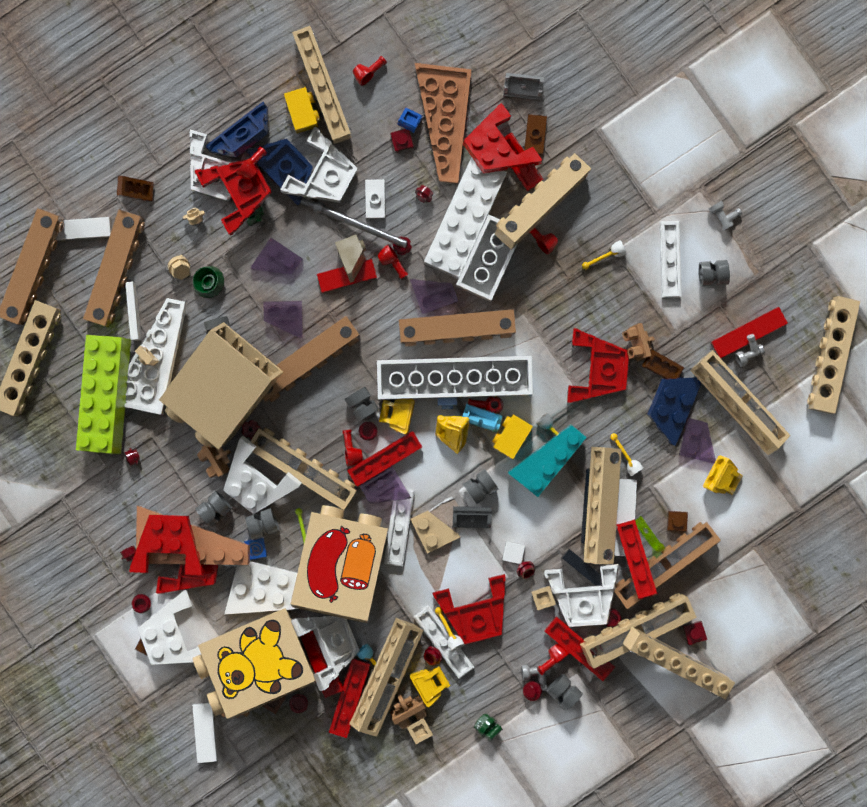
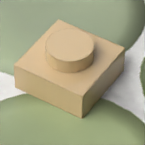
M139 346L135 350L139 355L137 357L138 360L145 366H155L159 362L146 347Z
M550 586L531 591L537 611L556 605Z
M425 718L417 720L407 727L415 744L433 735Z

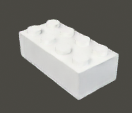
M489 214L457 281L456 287L491 302L516 246L511 250L495 235L496 224L500 219ZM510 224L506 230L508 232H515L516 227Z

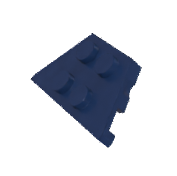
M261 102L208 143L206 148L209 152L238 157L256 142H259L267 135L268 107L266 104Z
M287 138L259 146L267 154L257 164L280 188H282L288 175L307 184L313 166ZM259 147L247 151L250 157L258 151ZM286 194L297 206L300 204L302 196Z
M696 376L662 379L647 413L648 417L652 422H655L659 431L666 436L671 445L676 446L700 388L701 382Z

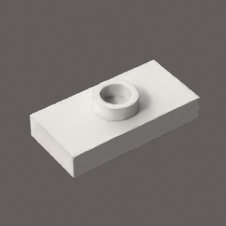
M365 180L366 219L385 218V180Z

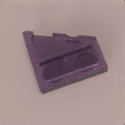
M270 238L250 268L293 275L303 258L273 238Z
M410 279L422 315L458 302L452 283Z
M302 301L263 302L265 322L298 338H303Z
M687 418L679 451L680 456L715 463L716 458L707 422Z
M393 466L360 485L369 503L411 498Z

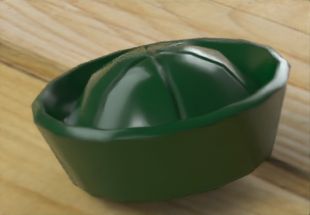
M205 266L198 269L193 276L192 282L195 292L203 298L217 296L224 286L223 273L214 266Z

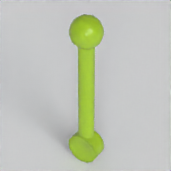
M297 508L295 514L298 515L303 542H305L306 533L301 515L303 511L301 508Z

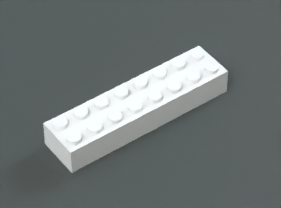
M532 356L377 360L378 400L533 395Z

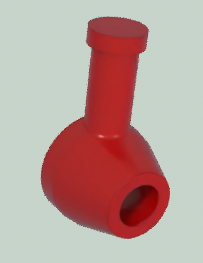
M380 56L370 67L358 64L352 71L358 84L361 86L366 85L372 79L374 73L387 64V61L383 56Z
M259 147L258 151L250 159H247L236 173L240 177L251 181L258 173L255 164L267 152L262 147Z
M536 228L529 232L536 239L539 248L547 255L554 250L558 243V239L552 233L542 236Z
M389 244L386 245L377 255L383 265L392 264L399 278L405 277L408 273L399 262L395 251Z
M490 396L486 401L468 399L469 405L485 408V410L499 414L504 407L502 399L498 396ZM493 401L498 403L496 409L491 407Z
M352 430L342 431L347 466H353L363 461L362 450L353 447Z
M557 643L548 650L550 659L543 665L538 666L537 671L544 675L546 671L558 664L570 653Z

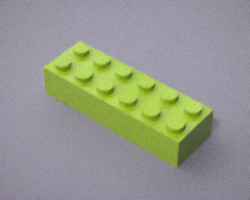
M86 335L76 450L121 454L131 339Z

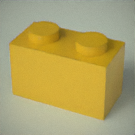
M306 87L284 93L296 133L311 130L314 127L317 128V121H320L318 111L313 110L311 103H314L312 92H307Z
M513 414L511 417H506L502 424L505 427L502 433L497 432L492 440L494 443L493 448L511 459H514L533 427Z

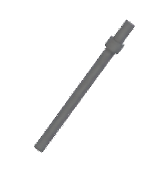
M305 197L301 200V205L313 209L315 213L320 215L323 213L403 248L407 245L406 240L328 208L324 203L314 202Z

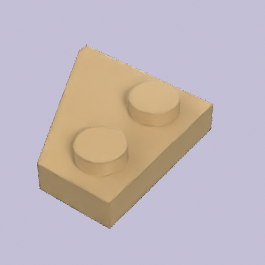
M428 510L411 518L412 524L427 554L460 538L457 532Z

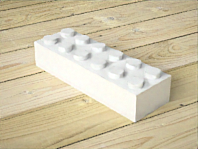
M471 157L424 260L425 265L459 279L507 172L498 171L483 174Z

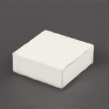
M506 541L502 560L518 564L522 563L525 545Z

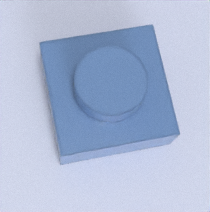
M457 397L438 398V406H442V409H453V405H457Z

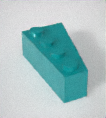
M570 424L515 467L511 468L508 474L535 496L539 497L587 437Z

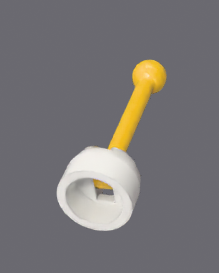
M621 240L612 245L610 252L590 262H584L582 268L586 270L590 265L611 255L615 257L626 255L627 252Z
M615 433L611 434V440L615 441L628 461L627 471L630 476L642 470L643 466L639 461L631 460L619 442L618 435Z
M437 607L435 613L441 618L450 636L448 639L450 651L453 652L462 648L465 645L460 636L453 635L442 614L443 610L441 607Z

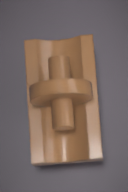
M638 323L622 332L623 339L631 341L633 345L627 351L629 359L642 361L651 356L650 350H652L650 343L654 342L655 338L648 337V333L644 331L642 323Z
M202 446V450L197 453L200 461H210L212 466L206 469L210 478L220 477L230 470L227 465L230 462L227 457L231 453L229 449L224 451L222 447L218 450L215 446L213 448Z
M402 695L398 696L400 702L394 705V710L390 711L392 721L402 729L411 724L410 716L415 715L417 720L427 716L425 705L420 695L414 699L411 696L406 699Z

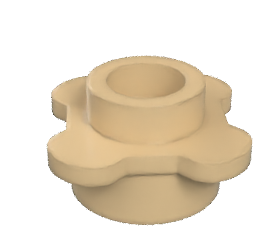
M193 208L187 211L183 219L188 220L190 225H195L203 221L205 212Z

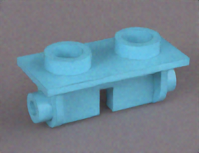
M466 404L462 417H468L470 419L469 424L491 430L492 432H498L503 416Z

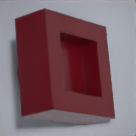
M402 129L390 133L395 152L414 148L409 130Z
M701 620L682 626L688 645L708 640Z

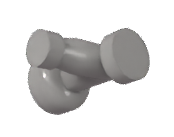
M720 201L708 209L712 214L716 213L723 225L722 229L725 230L734 225L732 221L741 216L742 211L738 208L734 212L725 215L722 210L724 204Z
M754 334L747 336L751 351L735 353V358L740 367L746 366L748 360L758 355H765L763 346L761 344L757 345Z
M521 665L523 681L529 680L531 676L538 675L541 689H547L546 676L550 675V669L544 675H541L537 671V667L529 668L528 665Z

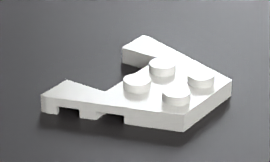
M314 127L306 144L323 152L307 184L288 175L280 192L340 203L357 171V167L341 151L339 152L332 145V142L320 133L318 128Z
M190 130L191 190L229 201L231 195L221 178L203 188L194 171L197 169H208L212 166L228 165L230 162L202 154L208 135ZM247 151L243 153L241 161L251 158Z
M242 436L238 441L223 491L252 514H255L298 488L302 482L288 472L276 486L246 462V459L257 446Z
M619 564L600 566L602 586L565 588L562 569L544 571V575L551 585L550 588L559 602L558 605L569 627L608 623Z
M186 590L182 591L137 628L151 665L193 662V657L201 654L199 647L187 651L173 615L192 606Z
M335 616L296 618L291 620L297 637L312 630L314 631L328 665L327 668L313 675L319 690L323 691L329 687V683L339 675L338 673L342 668L346 667L360 651L347 619Z

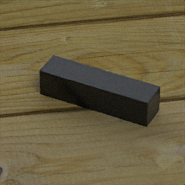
M568 548L561 558L595 586H602L601 574Z

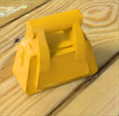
M412 398L395 399L394 402L383 400L379 422L390 423L389 427L394 431L407 435L410 429L415 400ZM391 406L393 407L391 419H388L389 407Z
M439 415L437 417L435 435L458 454L467 442L470 419L468 417H444Z
M719 455L703 487L714 493L725 494L727 492L733 495L743 475L737 472L738 468L731 459Z
M440 666L435 667L431 671L424 669L409 675L426 707H430L442 694L441 691L450 686ZM434 675L437 676L441 685L437 686L432 678Z

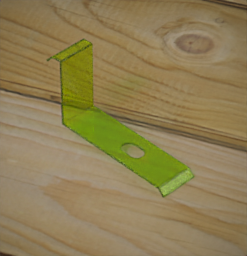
M642 516L635 520L636 525L651 547L657 553L665 549V546L659 542ZM647 528L648 533H645L643 529Z

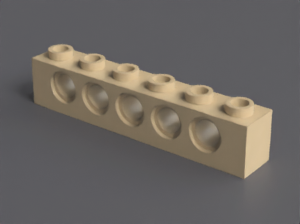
M836 296L829 302L828 311H830L829 319L827 318L824 323V330L826 332L825 337H822L820 341V348L822 350L821 355L816 359L815 366L818 368L817 373L812 377L811 385L813 386V391L807 399L808 409L828 414L836 413L860 305L858 300ZM838 313H842L844 315L845 319L843 323L838 321ZM835 331L839 332L840 334L839 341H835L833 339V333ZM830 350H834L836 352V358L834 360L829 358ZM827 368L832 371L830 379L826 378L824 374ZM822 387L828 390L826 397H822L820 394Z
M36 300L34 301L0 386V411L12 416H19V413H23L26 405L24 403L25 398L30 395L33 385H31L33 378H36L40 371L39 363L41 360H44L47 354L45 348L48 342L50 343L53 339L55 324L57 325L61 319L60 309ZM45 318L47 324L41 329L39 321ZM38 336L39 344L34 347L32 339ZM28 354L32 356L30 364L25 363V357ZM20 372L25 374V379L22 382L18 381V374ZM13 390L18 392V397L15 400L10 396Z

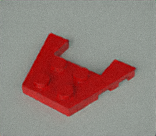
M502 103L463 141L464 147L483 174L504 171L511 167L523 168L530 164L536 166L542 163V159L534 147L516 155L500 133L497 126L509 121L511 115Z
M246 160L194 171L203 188L221 178L238 210L221 219L230 236L237 231L272 193L256 164L255 167L258 173L251 181L240 177L236 173Z
M573 328L571 346L591 347L588 387L568 385L567 403L625 390L629 361L628 350Z
M149 515L129 572L148 573L149 553H172L186 555L185 575H204L189 516Z
M180 564L178 579L158 576L156 593L160 594L216 584L218 565L201 564V567L204 569V575H185V564Z
M505 574L488 578L492 598L458 607L453 606L449 588L432 592L435 600L464 644L502 635Z

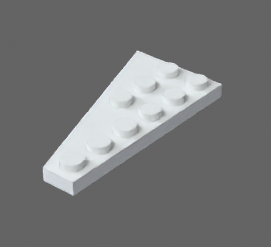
M169 298L164 302L156 316L155 323L151 330H148L143 344L140 345L146 347L159 362L155 366H145L138 360L137 357L139 355L135 353L128 367L125 407L164 415L165 405L159 399L171 382L187 302Z
M250 561V565H237L225 614L278 611L284 608L287 610L298 609L290 605L297 572Z

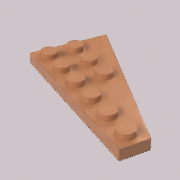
M415 63L439 182L458 184L471 69Z
M137 506L136 549L148 516L151 514H163ZM191 524L201 564L250 565V545ZM149 553V564H185L186 555Z

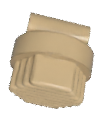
M181 254L168 262V270L174 278L182 280L190 275V263Z

